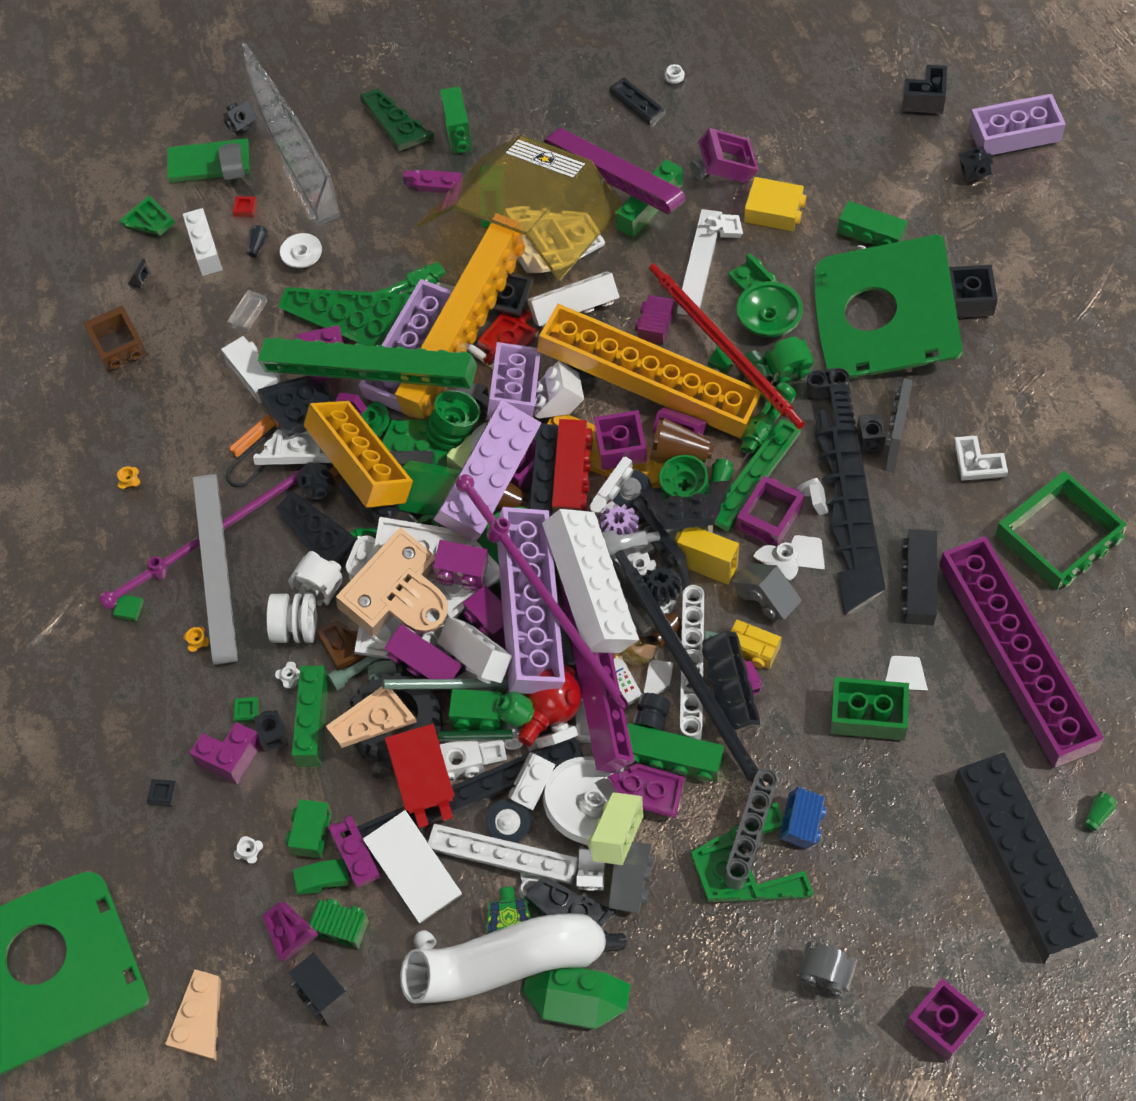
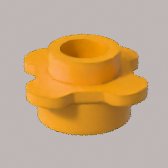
M128 466L121 468L116 474L119 479L118 487L125 489L126 487L138 486L140 484L137 476L139 470L136 467Z
M204 627L191 628L184 634L183 639L187 641L190 652H196L198 648L207 647L210 644V639L205 635L206 630Z

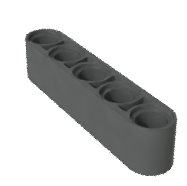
M761 769L755 775L724 872V883L730 889H741L747 881L777 785V775L770 769ZM759 779H762V781L769 783L770 786H762L759 783ZM759 803L763 806V809H756L752 804ZM751 825L755 827L756 831H748L745 826ZM738 848L747 849L749 854H741ZM738 871L742 874V877H734L730 872Z

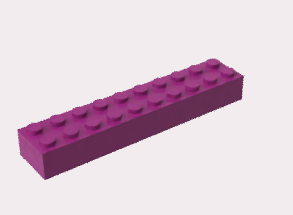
M984 536L944 551L939 564L942 572L1053 768L1098 751L1104 741L1102 733L987 537Z

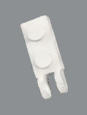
M626 456L622 458L592 500L590 509L591 512L595 513L596 517H600L601 514L605 513L608 500H613L620 491L618 486L623 480L627 481L633 473L632 460Z

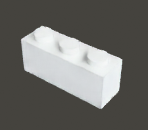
M203 208L184 213L183 217L202 276L223 270Z
M244 336L221 349L227 364L259 404L262 401L258 395V389L277 384L281 381L278 373L264 371L257 361L259 357L258 349L252 341L248 342Z

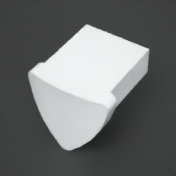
M818 478L806 481L796 488L804 496H811L813 506L819 515L828 513L824 488Z

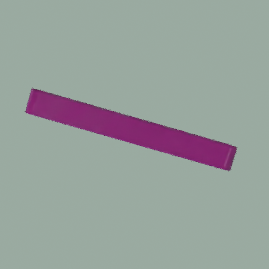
M558 128L543 141L548 151L582 162L585 165L583 166L561 157L558 158L582 166L579 169L592 174L594 177L665 214L672 213L685 202V195L678 187L563 128Z

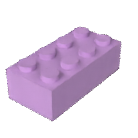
M1052 94L972 109L969 121V129L977 148L983 146L985 151L991 153V155L1059 142L1062 140L1066 125Z
M497 342L486 420L490 419L501 400L533 418L540 352L537 351V348Z

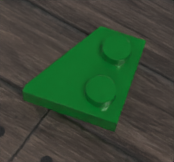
M150 195L119 220L124 227L161 236L176 223Z

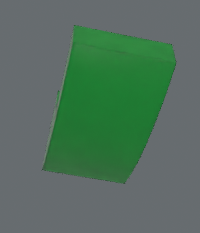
M344 859L317 862L292 871L296 895L321 893L323 887L348 886L349 883L347 865Z

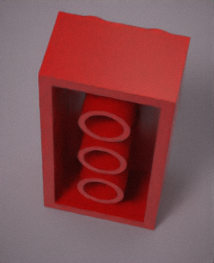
M559 419L552 501L554 513L559 509L588 512L587 494L585 493H589L590 489L588 472H591L590 450L593 448L592 428H588L587 420Z

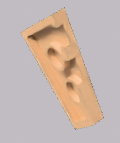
M380 687L328 724L326 728L339 746L343 748L416 723L417 721L392 689Z
M194 970L165 1043L167 1047L216 1061L217 1018L221 987L219 976Z

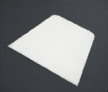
M794 536L791 544L798 552L797 565L825 570L822 540L816 537Z
M910 656L891 657L885 681L909 683L910 690H928L920 658Z

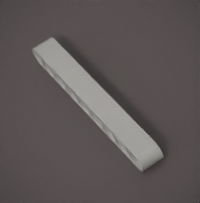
M216 473L193 476L213 665L238 662L218 478Z

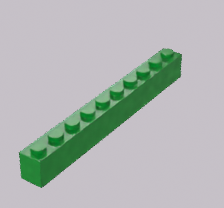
M279 337L264 339L257 360L265 372L466 389H471L477 369V364L472 354L464 351L456 353L445 350L430 351L423 348L406 349L400 346L391 348L382 345L365 346L360 343L351 345L341 342L325 343L319 340L314 342L301 339L286 340Z

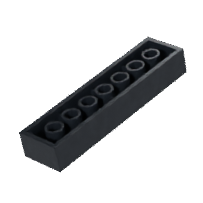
M1005 752L958 768L954 781L1043 963L1046 964L1092 947L1098 935Z

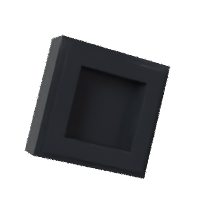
M152 779L147 798L148 805L173 807L177 782L173 780Z

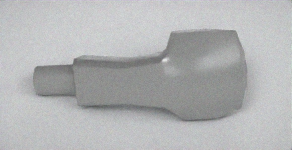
M612 530L602 532L611 559H616L615 553L619 550L624 551L633 547L648 546L649 542L660 540L658 531L646 533L643 530L621 535L616 534Z

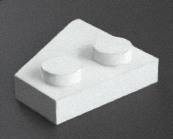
M567 723L551 727L552 732L537 737L532 746H527L529 751H532L536 748L554 745L578 736L576 727Z

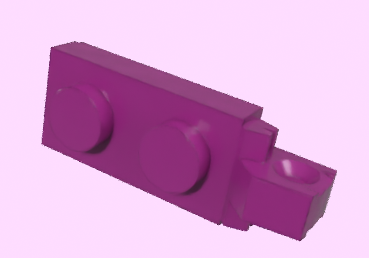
M410 170L404 171L403 180L404 185L418 188V191L458 194L462 174L458 172Z

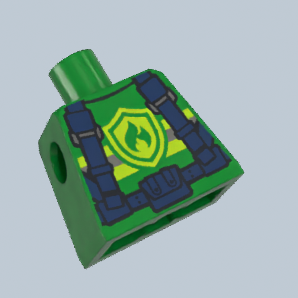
M513 887L500 888V901L489 903L486 934L531 919L526 900L524 898L515 899Z

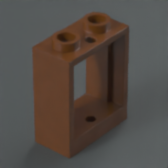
M123 305L83 323L107 372L147 354ZM127 326L134 340L104 353L98 338Z

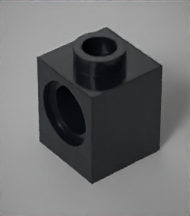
M882 415L859 416L857 431L861 451L884 449L886 435Z
M277 710L264 711L260 715L253 717L260 743L265 752L288 745L283 723ZM275 726L272 731L266 732L268 727Z

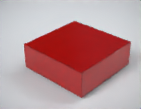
M235 196L232 210L233 217H254L257 204L256 197Z

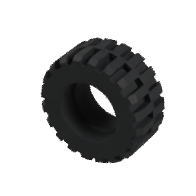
M395 672L394 676H389L388 673L381 674L382 678L377 680L373 677L368 680L366 687L364 685L359 687L357 690L358 696H352L350 700L351 707L347 711L382 687L383 679H416V676L407 674V677H403L402 672ZM392 689L404 705L414 710L418 715L417 722L408 731L434 724L438 737V731H442L443 719L433 690ZM378 735L354 744L360 756L367 758L368 763L371 765L381 763L389 767L393 766L385 740L389 736Z

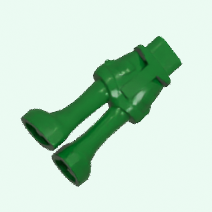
M437 261L432 265L426 264L425 267L417 268L405 275L406 278L386 289H378L373 293L397 294L407 289L401 294H412L420 279L436 284L440 282V278L446 274V271Z
M778 383L775 389L789 404H792L796 397L795 390L786 383ZM762 393L761 396L766 400L765 405L758 415L753 416L749 420L744 435L741 437L743 442L739 449L745 453H753L756 447L763 444L762 442L770 436L771 431L775 428L776 419L781 415Z

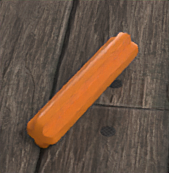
M269 414L229 446L230 452L235 457L241 455L274 426Z

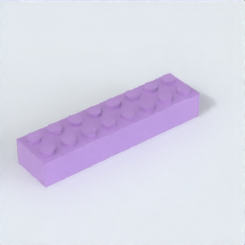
M503 507L498 518L504 517L510 522L508 536L557 602L553 554L542 524L549 518V511ZM499 541L497 546L506 651L512 655L507 668L509 693L515 691L533 694L546 689H561L565 683L560 624L504 545ZM552 668L555 677L540 676L544 670Z

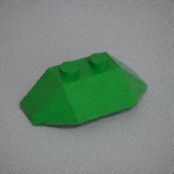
M558 968L526 977L523 992L543 1020L596 1030L627 1011L631 984L601 971L584 968Z

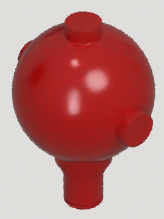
M564 665L565 683L561 689H546L533 694L523 693L524 696L531 699L534 709L532 719L527 724H524L517 736L518 741L523 745L531 747L537 736L542 731H545L548 726L566 723L577 713L582 696L579 683L574 677L575 671L571 667ZM552 668L544 670L540 675L543 677H555Z

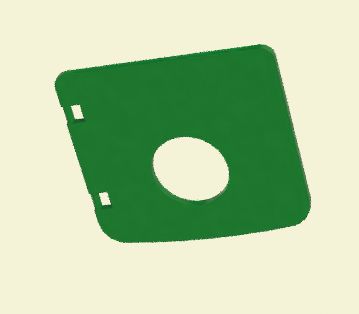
M930 235L830 255L818 262L815 267L816 310L827 369L843 368L849 373V379H853L863 375H875L923 366L933 362L955 360L962 356L963 348L945 240L941 235ZM868 290H880L890 294L897 303V310L893 319L884 327L872 331H863L854 328L847 322L845 318L846 307L856 295ZM939 351V356L930 358L925 356L926 353ZM869 364L870 369L857 371V366Z
M83 872L37 889L0 906V1075L128 1016L148 1004L149 994L141 977L109 888L100 875L94 872ZM105 899L109 910L101 913L97 902ZM45 925L53 927L62 934L66 942L67 953L62 968L53 978L41 984L27 985L15 980L7 966V954L13 940L21 932L33 926ZM132 969L136 981L127 984L123 972Z

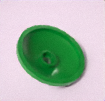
M773 281L760 282L748 287L741 294L737 303V315L741 324L748 331L763 337H777L789 333L799 324L803 313V305L799 295L789 286Z

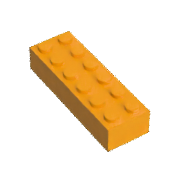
M349 401L310 403L303 426L365 507L406 503L413 480Z

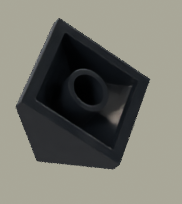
M517 273L508 274L505 288L502 292H498L495 306L491 310L517 316L523 315L524 311L529 309L527 299L532 296L534 278Z

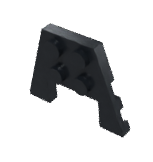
M730 480L709 482L711 494L707 495L696 493L688 497L675 495L668 499H662L661 487L641 489L640 493L641 499L647 502L649 510L654 511L656 519L665 530L710 526L715 523L721 511V504L725 503L727 499V492L730 493L731 491Z

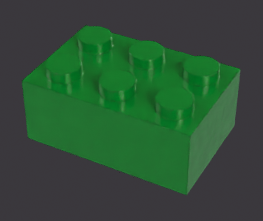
M834 677L830 734L905 740L908 729L909 683Z

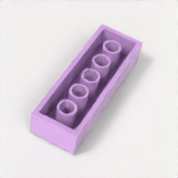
M420 279L382 346L391 348L400 346L406 349L421 348L453 291ZM360 381L359 387L364 398L374 402L377 401L388 408L402 413L395 396L401 383Z
M501 400L456 478L457 480L463 474L470 475L474 479L475 490L492 513L497 507L541 422ZM455 480L434 520L469 541L477 540L484 531L487 522L469 496L457 489Z

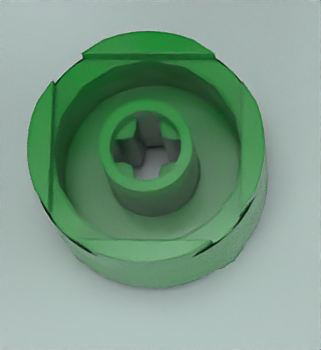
M798 337L786 338L774 344V350L770 352L768 349L765 352L764 359L772 371L773 379L776 383L783 382L789 385L791 380L797 378L805 380L815 366L814 358L804 338L802 340H799Z

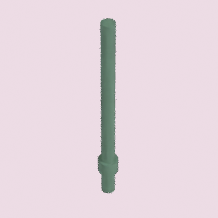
M504 676L501 683L491 681L490 684L479 679H383L382 688L497 689L498 691H508L509 684L508 676Z

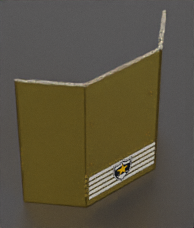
M518 135L486 153L417 223V227L423 226L452 209H457L525 235L556 279L561 281L616 216V211L622 206V203L592 160L529 137Z

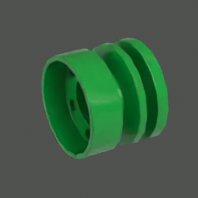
M447 390L440 393L436 397L425 426L426 435L430 441L445 450H451L461 445L467 436L472 435L480 416L478 403L469 394L459 390Z
M690 455L675 456L667 460L662 466L659 478L663 499H668L675 495L688 497L696 493L710 494L707 468L696 457Z

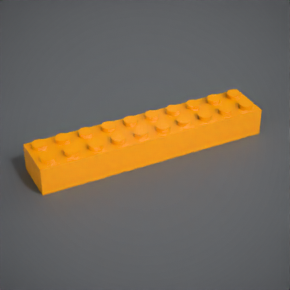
M495 215L421 348L430 351L445 350L458 353L460 351L467 352L470 344L472 345L475 342L477 331L485 324L486 315L489 310L495 306L498 292H502L505 288L508 274L513 273L518 257H521L525 251L519 223ZM401 383L395 396L404 415L414 419H428L436 397L440 393L447 391V387Z
M561 304L556 305L539 335L538 352L668 408L707 421L706 424L740 439L761 396V392L751 385Z

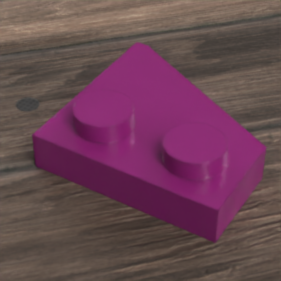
M286 902L276 903L262 915L279 961H287L318 936L317 932Z

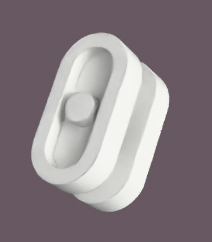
M372 536L358 538L346 563V570L350 581L372 558L375 538Z

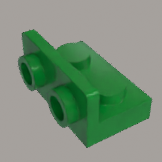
M751 253L746 255V263L729 272L728 276L742 293L748 287L760 282H776L774 274L768 272L763 267L761 261Z

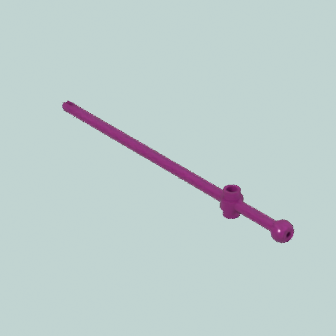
M300 470L223 520V529L225 530L297 483L296 475ZM199 536L164 559L158 556L151 557L148 561L147 570L113 592H103L99 596L102 606L105 609H112L116 606L119 598L151 577L157 580L165 578L168 566L200 546Z
M467 474L461 475L456 480V487L460 492L466 493L489 524L487 538L493 543L501 541L621 709L628 708L629 704L626 698L508 536L510 522L504 517L496 519L475 490L474 479Z

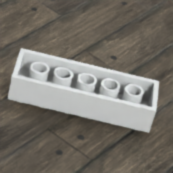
M559 509L542 524L579 634L592 652L621 653L637 642L639 638L601 533L598 519L594 512Z

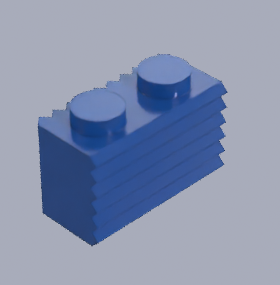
M797 787L789 792L779 839L805 849L817 844L821 837L819 824L826 814V806H823L825 797L801 787Z

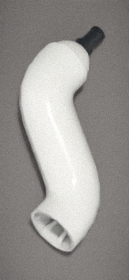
M585 914L541 916L513 924L456 946L441 949L411 950L405 956L400 973L401 987L407 1000L412 1003L455 1001L490 991L543 971L558 968L587 967L608 949L624 950L627 946V940L619 939L627 937L623 933L611 934L603 931L596 921H593L590 916Z

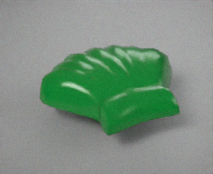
M377 401L369 405L367 410L361 415L377 437H380L382 432L389 426V411L387 407Z

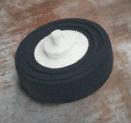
M510 798L496 802L489 809L486 817V826L493 838L514 843L522 841L528 835L532 825L529 809Z

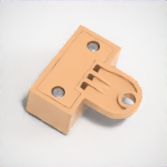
M400 527L336 596L337 608L373 638L393 616L415 632L428 633L435 631L442 626L447 617L448 610L444 594L427 580L434 572L433 566L436 556ZM429 611H436L440 618L435 622H430L427 620L426 614Z

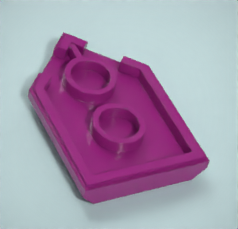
M634 764L623 772L608 776L607 779L618 793L642 796L643 810L676 819L684 782L683 776L640 764Z

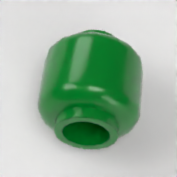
M508 691L501 695L496 702L499 719L514 727L527 724L533 717L534 709L531 699L518 692L509 693Z

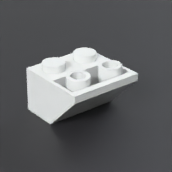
M559 360L554 366L548 368L540 381H537L534 407L535 417L546 418L570 414L584 400L580 376L577 371Z

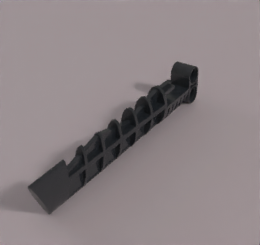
M833 368L810 372L807 376L806 393L812 399H829L833 426L830 427L828 412L819 410L818 413H815L817 431L814 435L823 453L819 454L818 459L822 462H828L832 471L831 475L822 478V482L835 485L834 498L827 500L826 505L833 507L832 524L829 526L833 530L839 547L834 548L833 551L834 553L843 554L849 570L837 573L843 611L847 615L868 603L886 589L858 431L856 426H854L856 424L855 419H853L855 414L852 411V399L849 397L851 395L849 373L843 368Z

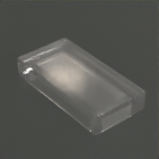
M247 290L228 319V325L248 332L267 303V297Z

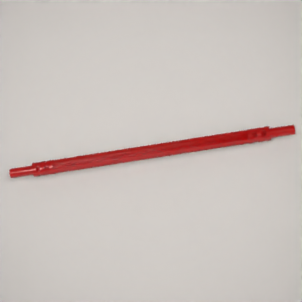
M655 263L651 264L649 270L658 279V283L682 307L783 417H787L797 429L803 428L805 423L793 411L791 404L770 384L668 274H664Z

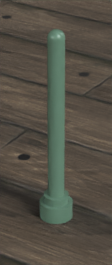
M368 656L344 671L334 670L327 674L333 688L338 691L345 687V683L348 682L349 678L368 668V665H373L374 662L380 661L383 658Z

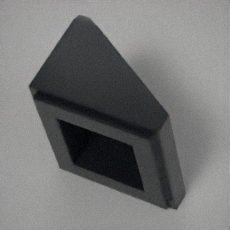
M142 259L128 285L137 288L144 286L150 275L145 259Z

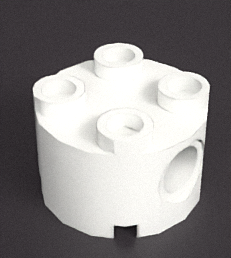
M309 551L306 556H303L288 580L289 586L292 590L296 588L299 591L298 594H301L302 597L305 594H313L316 606H322L323 603L326 606L330 603L343 581L342 574L340 573L341 566L335 561H327L317 553Z

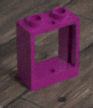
M708 128L699 139L698 144L706 173L747 184L759 171L750 139ZM722 152L735 155L737 162L724 159Z
M763 476L738 514L736 529L777 547L803 508L804 494H801L795 488L782 485L774 478ZM763 492L791 504L778 527L750 515Z

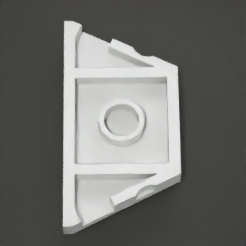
M279 429L264 444V450L261 454L256 453L253 458L255 465L307 464V462L332 463L308 431L294 434L293 436H285Z

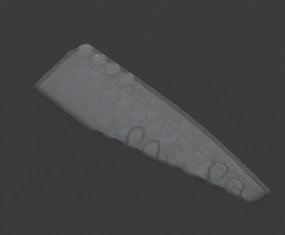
M246 42L242 43L246 68L260 116L271 142L284 165L282 167L286 177H291V185L294 191H299L298 197L301 204L307 206L306 211L310 220L314 219L316 224L320 226L341 217L328 170L296 116H293L292 109L287 106L285 99L281 98L279 90L270 77L266 76V71L261 68L259 61L255 59Z

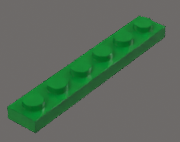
M784 419L780 420L770 436L731 485L730 493L727 492V499L725 503L721 504V511L714 523L716 526L727 532L729 531L763 476H770L801 434V429H797L793 424Z

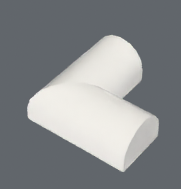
M977 435L954 437L953 441L961 481L1007 477L1008 469L1004 453L981 455Z

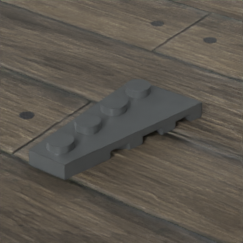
M904 378L902 387L897 386L895 400H899V402L894 401L892 415H896V417L891 416L889 430H893V432L888 431L886 445L890 446L886 472H895L912 385L911 379Z

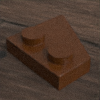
M337 620L316 629V634L336 670L368 657L355 654L358 633L349 630L340 621Z

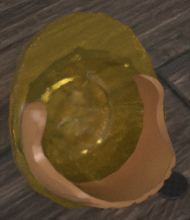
M641 633L638 635L639 640L619 653V655L627 664L642 666L654 659V655L660 646L659 642L649 643L646 635Z

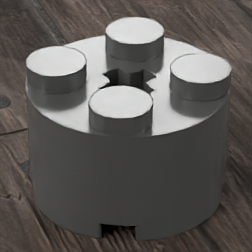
M811 942L806 943L797 975L801 977V984L816 989L817 985L827 988V993L842 997L843 992L849 991L858 960L852 956L850 961L845 958L846 952L817 943L816 948H812Z

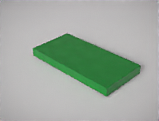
M248 138L168 147L167 178L169 183L224 177L218 149L228 143H240L245 174H250Z

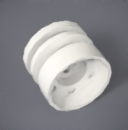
M271 594L267 605V632L270 642L288 643L292 632L296 643H301L303 639L305 643H313L318 622L314 595L305 594L302 597L301 594H295L293 604H291L289 594Z

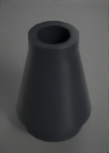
M253 225L252 229L249 230L246 252L249 257L258 258L259 253L267 242L269 235L265 227Z

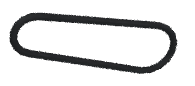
M276 426L228 468L226 479L231 485L237 487L247 485L266 466L261 465L246 482L234 483L230 480L229 474L232 468L278 429Z

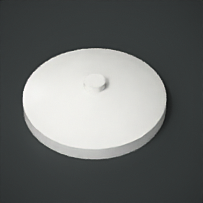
M592 756L573 758L557 766L552 771L543 793L545 812L554 827L569 839L588 845L590 835L594 834L596 830L597 819L603 815L605 802L609 801L613 792L618 793L607 779L608 776L614 773L597 771L594 757Z

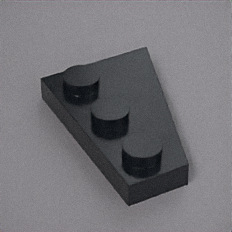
M541 877L524 897L543 916L585 914L590 916L593 921H596L600 927L605 924L616 910L594 902V899L587 896L583 897L576 894L569 888L544 877Z

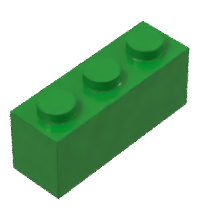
M848 200L839 217L837 232L864 243L880 246L903 241L908 221Z

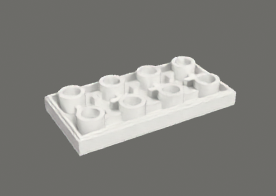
M406 810L363 838L419 924L462 895Z

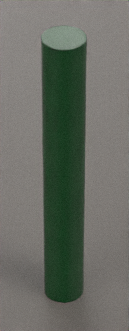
M513 729L438 731V741L513 739Z

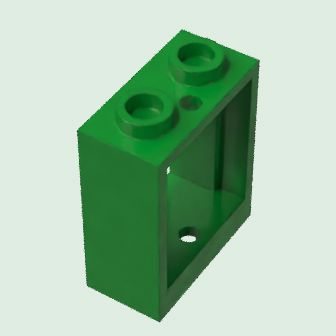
M460 86L440 90L452 154L471 151L469 122Z

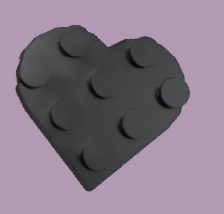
M311 376L298 377L258 389V395L271 420L285 436H293L294 434L307 431L303 425L310 403H323L330 400L329 386L322 379L321 382L311 380Z

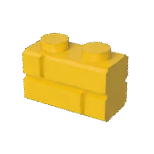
M737 619L732 632H736L739 638L743 659L751 661L756 668L763 669L765 667L770 669L780 649L782 637Z

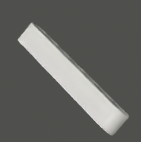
M689 585L683 591L682 644L692 661L697 663L696 667L703 677L704 591L697 585ZM690 598H696V599H698V600L695 601V602H692V601H690L689 599H690ZM696 619L698 622L690 623L688 620ZM690 640H694L698 643L692 645L687 642ZM681 670L680 735L701 740L703 705L694 690L687 687L689 682ZM695 706L697 709L689 711L686 707ZM694 728L697 732L690 734L685 730Z

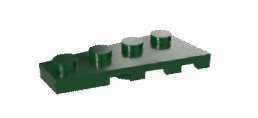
M375 89L360 94V101L398 151L434 139L433 131L422 127V123L419 120H413L408 116V112L405 109L398 108L395 105V101L381 90Z

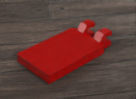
M434 724L386 737L385 740L405 810H408L409 814L414 812L418 828L429 825L424 809L433 806H439L443 821L453 818L449 802L453 801L454 793Z

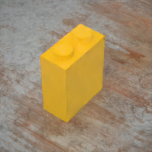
M754 177L745 207L744 222L794 232L795 225L800 224L802 211H800V208H804L807 195H803L804 186Z
M698 527L680 530L676 536L675 543L686 556L687 568L729 585L738 567L739 543Z

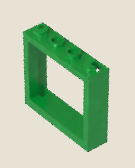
M1064 470L1000 521L995 535L1051 586L1059 590L1063 585L1069 586L1076 579V575L1080 571L1082 573L1086 572L1092 566V561L1096 558H1103L1108 553L1109 547L1113 544L1115 546L1120 544L1125 538L1123 534L1127 524ZM1063 492L1110 534L1063 573H1060L1014 531Z

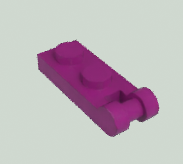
M349 815L344 818V821L338 824L334 822L328 825L358 889L380 878V874L352 816ZM350 830L352 835L342 839L340 834Z

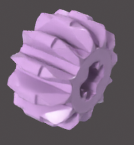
M614 504L613 509L606 507L605 514H601L599 527L602 530L601 532L612 530L618 535L631 534L638 531L637 524L639 523V518L637 515H634L633 508L627 509L625 504L618 508Z

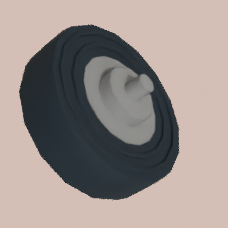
M633 469L630 478L627 481L623 480L618 486L620 491L613 500L620 507L625 504L627 509L633 508L635 510L633 502L641 499L640 490L652 488L649 478L643 472Z

